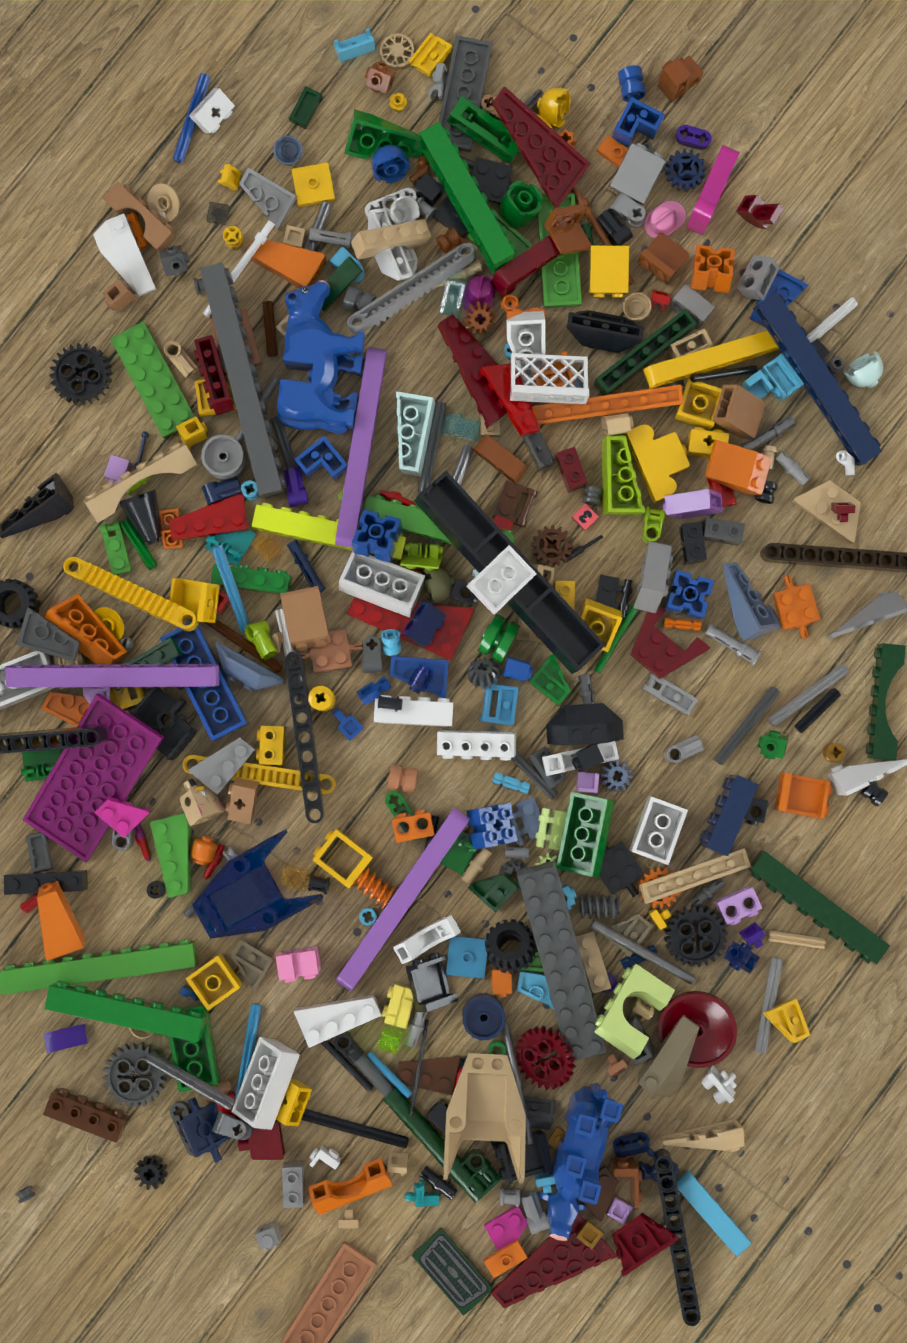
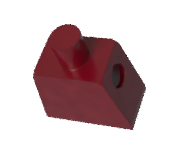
M275 1120L272 1130L252 1127L253 1132L249 1139L238 1140L239 1152L250 1150L252 1160H283L285 1157L281 1123L278 1120Z

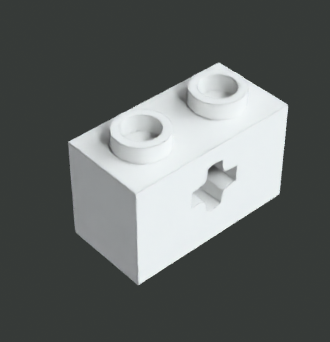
M213 88L191 112L189 117L204 133H214L219 129V123L232 114V109L235 105L220 88ZM211 109H215V110H214L215 116H211L212 113H213Z

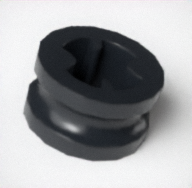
M153 881L147 886V894L150 898L157 899L165 894V885L161 881ZM154 884L155 887L158 885L160 886L159 895H157V893H152V886Z

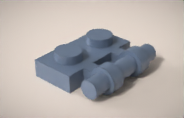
M534 797L515 804L518 811L513 813L510 825L515 826L516 842L518 845L525 842L523 834L527 833L531 840L535 838L536 832L539 830L540 821L538 819L541 814ZM521 817L525 826L519 829L516 818Z

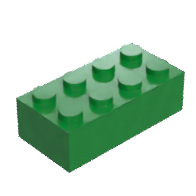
M571 792L556 865L557 869L591 877H600L615 801Z
M203 1003L182 1007V1010L189 1012L192 1009L199 1010L203 1015H207L203 1038L198 1043L168 1036L173 1064L210 1086L218 1085L221 1076L209 1011H207ZM176 1080L178 1092L193 1090Z

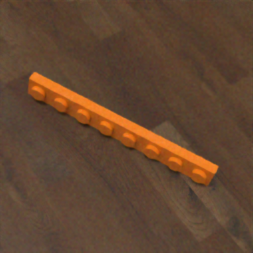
M678 384L589 397L586 404L547 403L533 405L532 409L539 425L684 403L682 386Z

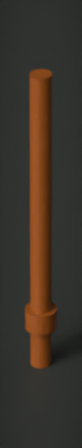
M577 186L573 187L571 192L575 195L577 205L584 204L586 207L585 215L603 245L613 246L590 209V203L587 198L583 197ZM630 273L628 286L634 283V280L631 277Z

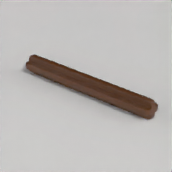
M218 619L215 620V623L204 622L275 672L279 673L284 665L273 657L267 660L262 659L253 643Z

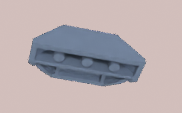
M216 643L215 646L222 671L227 673L226 678L235 683L237 680L243 682L242 687L251 692L254 689L260 691L285 684L286 680L221 643Z

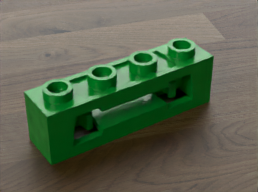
M460 97L446 122L509 164L519 148L504 123L491 117L486 110L478 108L470 99Z

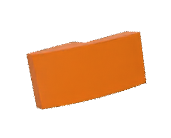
M179 507L160 509L159 515L164 550L183 547V540L172 541L169 524L170 520L180 517Z

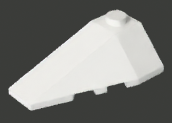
M543 311L523 312L506 320L507 341L512 353L546 355L545 316ZM515 359L520 369L527 365L523 360ZM542 361L534 363L538 369L546 366ZM531 367L524 371L530 379L535 372ZM521 376L523 384H525L527 381Z

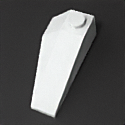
M121 214L106 220L93 234L102 255L138 296L156 290L126 216Z
M907 759L842 766L840 764L831 768L832 772L827 775L836 794L848 796L870 785L869 782L880 780L884 777V773L889 774L906 766Z

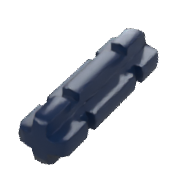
M654 945L646 947L648 950L658 955V951ZM633 953L630 957H624L620 961L623 968L627 969V967L630 968L633 964H639L646 961V959Z

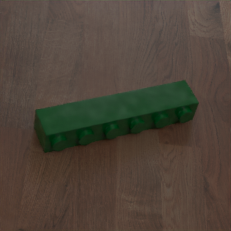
M686 309L682 310L595 379V387L602 395L612 394L666 352L670 344L681 340L695 328L697 322Z

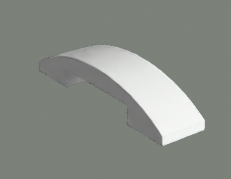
M615 741L597 744L604 759L602 763L619 759ZM583 748L542 757L546 776L574 770L571 754Z

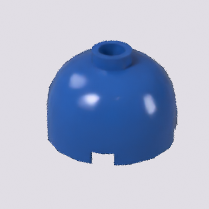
M386 145L379 148L374 153L371 161L374 177L379 182L381 180H386V183L397 182L406 176L405 172L407 169L410 170L406 153L395 145Z

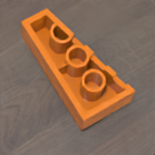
M79 594L53 606L44 616V618L81 642L79 651L95 664H118L127 653L125 648Z

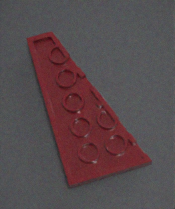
M452 313L439 322L437 327L446 345L450 347L453 354L452 358L454 362H457L460 368V375L471 397L475 399L478 406L477 410L479 414H482L485 420L484 425L488 429L508 414L505 407L500 405L499 397L495 391L490 389L487 378L480 373L482 367L498 364Z

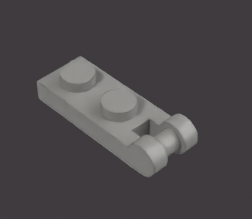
M650 673V679L647 684L643 685L642 689L689 716L698 699L663 678L659 680ZM656 682L661 684L659 690L653 688Z

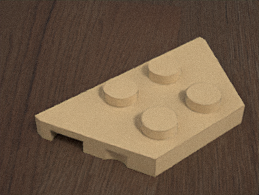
M829 480L793 499L792 502L850 544L854 543L861 504L856 498ZM851 502L855 505V513H848V522H839L837 514L831 510V503Z

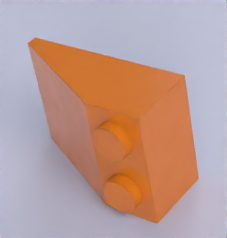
M715 440L705 477L745 495H762L772 458L753 450Z

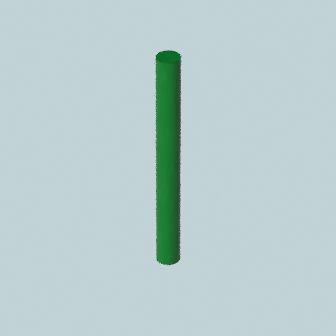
M634 605L631 606L619 626L609 651L603 653L594 671L602 672L638 609L633 608Z

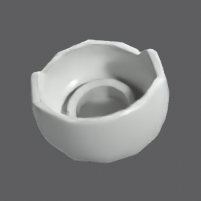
M402 196L392 203L389 213L390 218L395 224L415 221L420 215V210L415 199L410 196Z

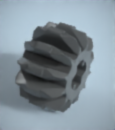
M486 657L482 660L477 658L476 662H471L467 670L470 683H473L475 688L481 686L482 690L485 686L491 688L492 684H497L500 678L499 665L493 661V658L489 660Z

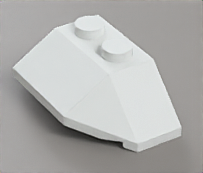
M386 208L369 211L368 230L396 225L390 218L389 211ZM395 246L375 255L381 273L397 281L406 280L415 275L418 258L414 249L407 250L406 246Z

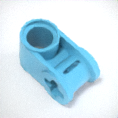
M341 247L329 260V263L337 269L347 257H351L363 271L353 283L361 282L365 277L362 264L345 248Z

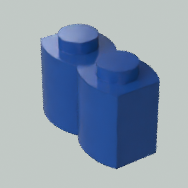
M508 656L502 676L525 682L526 679L529 680L531 678L533 667H530V662Z

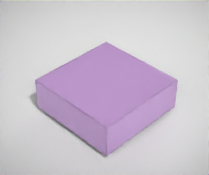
M615 1195L606 1214L624 1224L633 1209V1205Z

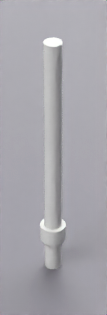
M268 220L261 232H257L254 242L232 271L233 282L236 281L260 245H264L268 239L267 235L275 226L270 220ZM210 305L203 312L208 318L212 314Z

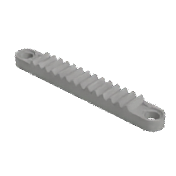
M471 243L461 244L351 315L347 320L350 332L358 334L359 332H365L374 325L379 326L381 320L385 322L386 317L391 318L394 312L397 314L400 308L404 310L405 305L410 306L412 300L416 302L418 296L422 298L425 292L430 293L431 288L436 289L437 284L441 286L443 280L447 282L449 276L454 277L455 272L460 273L463 267L476 259L475 246ZM471 251L467 255H462L464 252ZM356 322H362L360 325L353 326Z

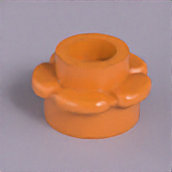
M514 295L504 296L503 301H501V308L506 313L510 312L511 309H518V298Z

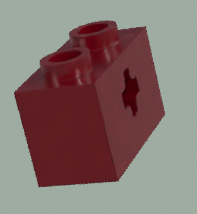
M572 447L558 452L555 458L567 492L585 487L588 482L576 448Z

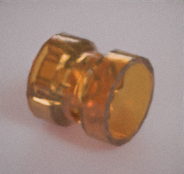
M453 227L449 228L444 235L436 237L439 247L445 254L450 252L452 247H457L462 243Z

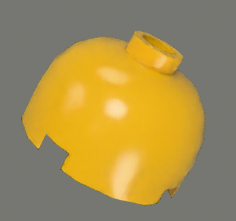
M554 87L548 89L542 98L538 99L537 109H539V114L549 121L552 127L561 128L566 121L562 120L564 113H569L571 95L567 93L569 90L566 88Z

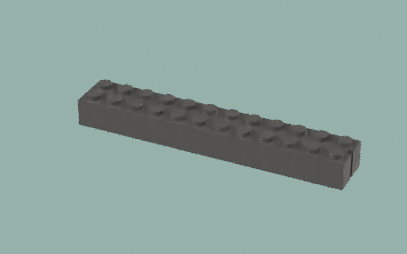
M223 263L200 268L259 495L264 499L284 494V488H287V484L283 474L280 475L279 470L282 469V465L278 455L275 456L274 451H277L275 439L270 437V433L273 431L268 418H265V414H268L265 402L263 399H260L263 393L261 385L255 380V377H258L256 366L250 361L253 358L251 347L245 342V340H248V335L244 325L240 323L244 320L239 306L235 304L239 303L234 287H231L234 284L229 268L224 267Z

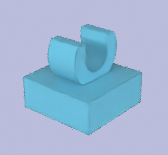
M542 1172L535 1174L537 1187L542 1186L544 1194L552 1193L551 1185L555 1184L553 1173L545 1174Z

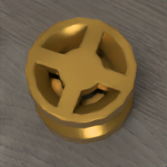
M829 743L823 748V757L829 762L841 761L845 757V748L839 743Z

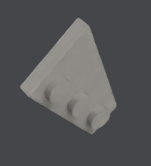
M239 737L188 771L219 795L255 749Z

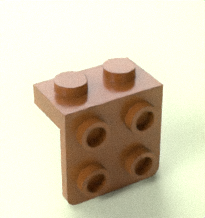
M584 204L570 205L563 208L557 207L550 212L548 219L544 223L556 247L563 255L590 249L591 243L579 224L587 211Z
M660 233L651 245L642 251L638 262L643 268L652 272L659 280L668 284L688 259L689 253L664 233Z
M617 1155L615 1158H610V1167L614 1177H630L631 1200L634 1207L639 1208V1202H642V1190H640L639 1182H642V1172L639 1170V1164L635 1163L634 1158L619 1157Z

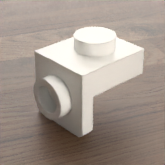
M321 1145L319 1150L315 1148L311 1153L309 1166L313 1168L318 1159H321L330 1167L336 1169L340 1164L341 1158L334 1149H328Z

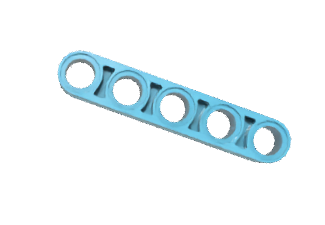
M688 1169L676 1179L677 1189L737 1257L752 1244Z

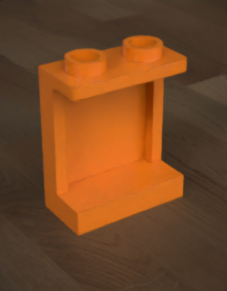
M781 772L774 810L824 819L829 811L827 800L831 796L832 785H830L828 780Z

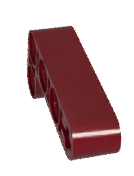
M547 236L495 272L491 283L502 298L510 295L516 289L517 284L561 255L551 236Z

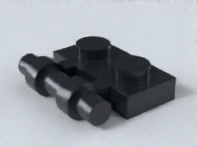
M601 574L595 602L622 611V618H625L626 611H629L630 606L628 605L629 596L633 590L631 588L632 580L625 579L624 586H618L619 578ZM617 592L622 593L620 603L615 602Z

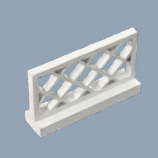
M511 353L510 401L587 403L589 398L588 357ZM515 359L523 360L527 365L520 369L515 364ZM542 361L546 366L539 370L534 363ZM556 361L562 362L565 367L558 371L552 364ZM575 362L583 363V369L579 372L571 366ZM529 367L537 373L531 379L524 373ZM548 368L556 374L550 380L543 374ZM567 369L575 375L570 380L562 375ZM520 375L527 381L524 385H515V379ZM540 376L546 384L537 386L533 381ZM559 377L565 385L557 387L553 381ZM578 378L583 383V388H576L572 382Z

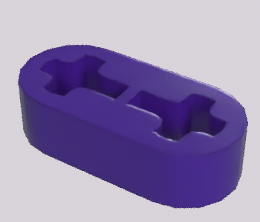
M689 125L680 126L675 137L679 144L699 150L708 148L712 139L708 131ZM683 131L687 132L686 138H682ZM701 136L705 137L704 143H700Z

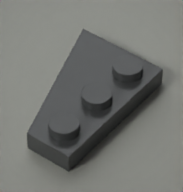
M27 607L17 645L70 661H76L81 642L30 607Z

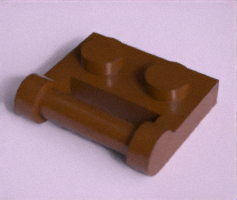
M506 480L493 517L497 515L513 521V524L525 528L527 524L526 518L538 491ZM523 493L527 496L519 518L513 517L520 496Z

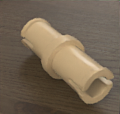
M481 848L474 860L469 862V867L460 879L471 885L479 871L482 872L483 865L492 853L485 848Z

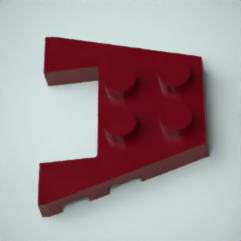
M660 605L656 613H646L630 653L635 660L659 680L710 649L706 643L696 637L684 651L654 625L666 612Z

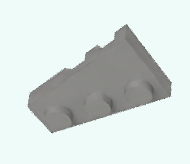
M248 167L239 185L270 221L275 224V227L280 230L297 196Z

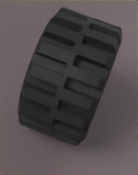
M16 579L0 580V625L16 629V627L22 628L27 607L39 613L37 605H40V601L36 599L38 595L31 586ZM18 593L21 597V607L16 613L8 615L4 608L5 600L9 595Z
M507 919L503 920L504 923L502 924L500 922L495 923L496 927L489 929L490 933H487L485 941L486 952L491 965L493 964L497 970L500 968L502 973H506L507 970L509 974H514L513 971L516 970L518 973L522 972L521 968L523 967L527 969L529 967L528 962H533V956L536 953L533 934L530 932L527 925L524 926L521 921L516 923L515 919H511V922H508ZM508 940H516L521 943L520 948L513 953H504L499 950L501 945Z

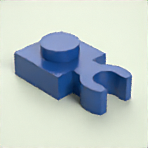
M383 676L375 684L371 682L356 692L365 706L368 703L374 702L382 691L389 690L391 685L386 677Z

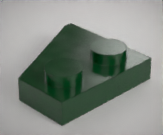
M504 872L473 882L469 885L468 889L496 913L520 884Z

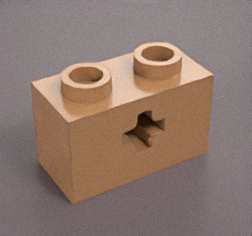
M237 777L233 784L230 783L228 795H231V799L226 805V812H228L227 820L251 824L257 801L258 781Z

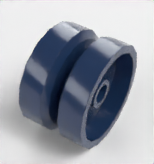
M488 993L475 994L465 1002L462 1018L466 1032L478 1040H490L497 1037L505 1024V1012L501 1002L494 995ZM482 1014L487 1015L484 1020L481 1019Z

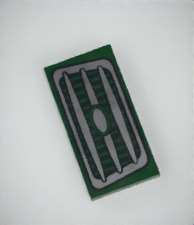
M442 1227L412 1253V1257L463 1316L493 1290L492 1285Z

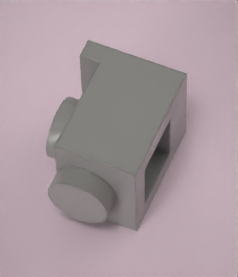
M277 1221L258 1227L255 1233L260 1250L264 1248L266 1250L272 1249L278 1245L279 1241L283 1240Z

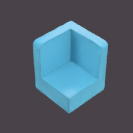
M761 370L741 385L759 399L769 394L774 388Z

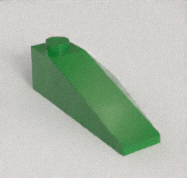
M354 109L344 154L369 159V157H373L379 148L386 145H395L400 147L407 157L422 156L423 152L420 149L419 134L373 114Z

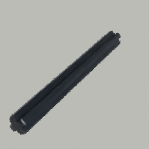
M308 1109L304 1110L301 1118L303 1121L404 1149L407 1148L409 1138L406 1136Z

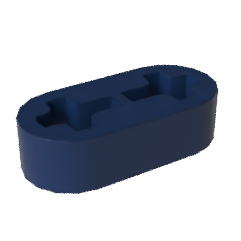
M644 1132L620 1136L613 1141L614 1153L619 1157L644 1153L650 1148L649 1136Z

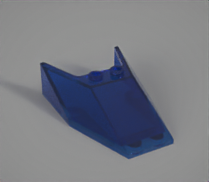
M286 829L228 861L192 903L210 939L266 931L323 898L322 894L289 899L283 897L268 870L265 860L288 833Z

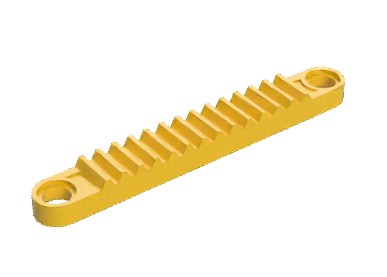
M69 557L63 564L64 571L70 577L184 631H192L198 626L197 616L192 611L130 581H126L117 575H113L111 572H107L98 566H94L77 557ZM78 563V569L71 572V564ZM187 616L193 618L190 625L183 624V620Z
M189 755L183 760V769L191 774L188 771V761L195 759L200 763L208 757ZM245 762L231 779L235 781L239 777L258 781L260 785L302 791L299 770ZM306 772V780L313 781L315 773ZM320 774V781L329 779L332 783L330 789H322V794L333 792L336 787L335 779L330 775ZM310 790V791H309V792L317 793L316 790Z

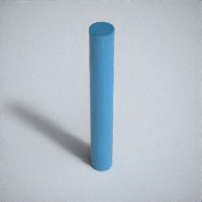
M372 1051L368 1053L366 1057L408 1099L413 1092Z

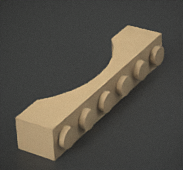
M177 442L171 445L169 451L164 454L163 452L157 453L152 457V461L148 463L145 461L137 465L135 471L131 473L127 471L119 476L120 479L116 482L110 481L102 486L103 489L97 493L92 491L87 494L83 502L94 520L98 523L114 514L122 496L139 480L159 473L182 474L196 466L197 463L186 444Z

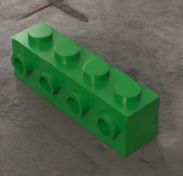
M213 564L211 583L225 587L217 565ZM238 565V568L230 567L237 589L277 595L290 592L292 577L287 574V571L276 570V573L268 572V568L257 567V570H252L247 565Z

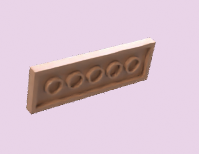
M344 1241L280 1343H328L375 1269L377 1262Z

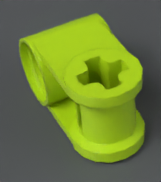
M646 506L641 535L644 543L648 544L649 541L656 542L659 539L665 517L664 509L655 510ZM647 531H653L656 537L649 538Z

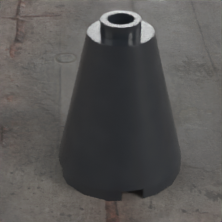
M152 490L119 501L121 508L143 542L148 541L149 545L159 542V537H162L156 491Z

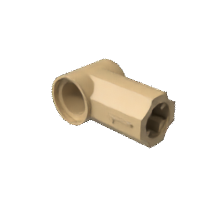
M176 341L166 343L164 352L169 360L172 361L186 379L192 377L198 370L196 364L181 348L179 343ZM172 348H178L176 355H170Z

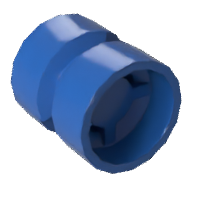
M627 66L618 72L619 84L622 86L621 95L623 101L629 102L631 97L640 100L646 96L645 83H641L643 81L641 66Z

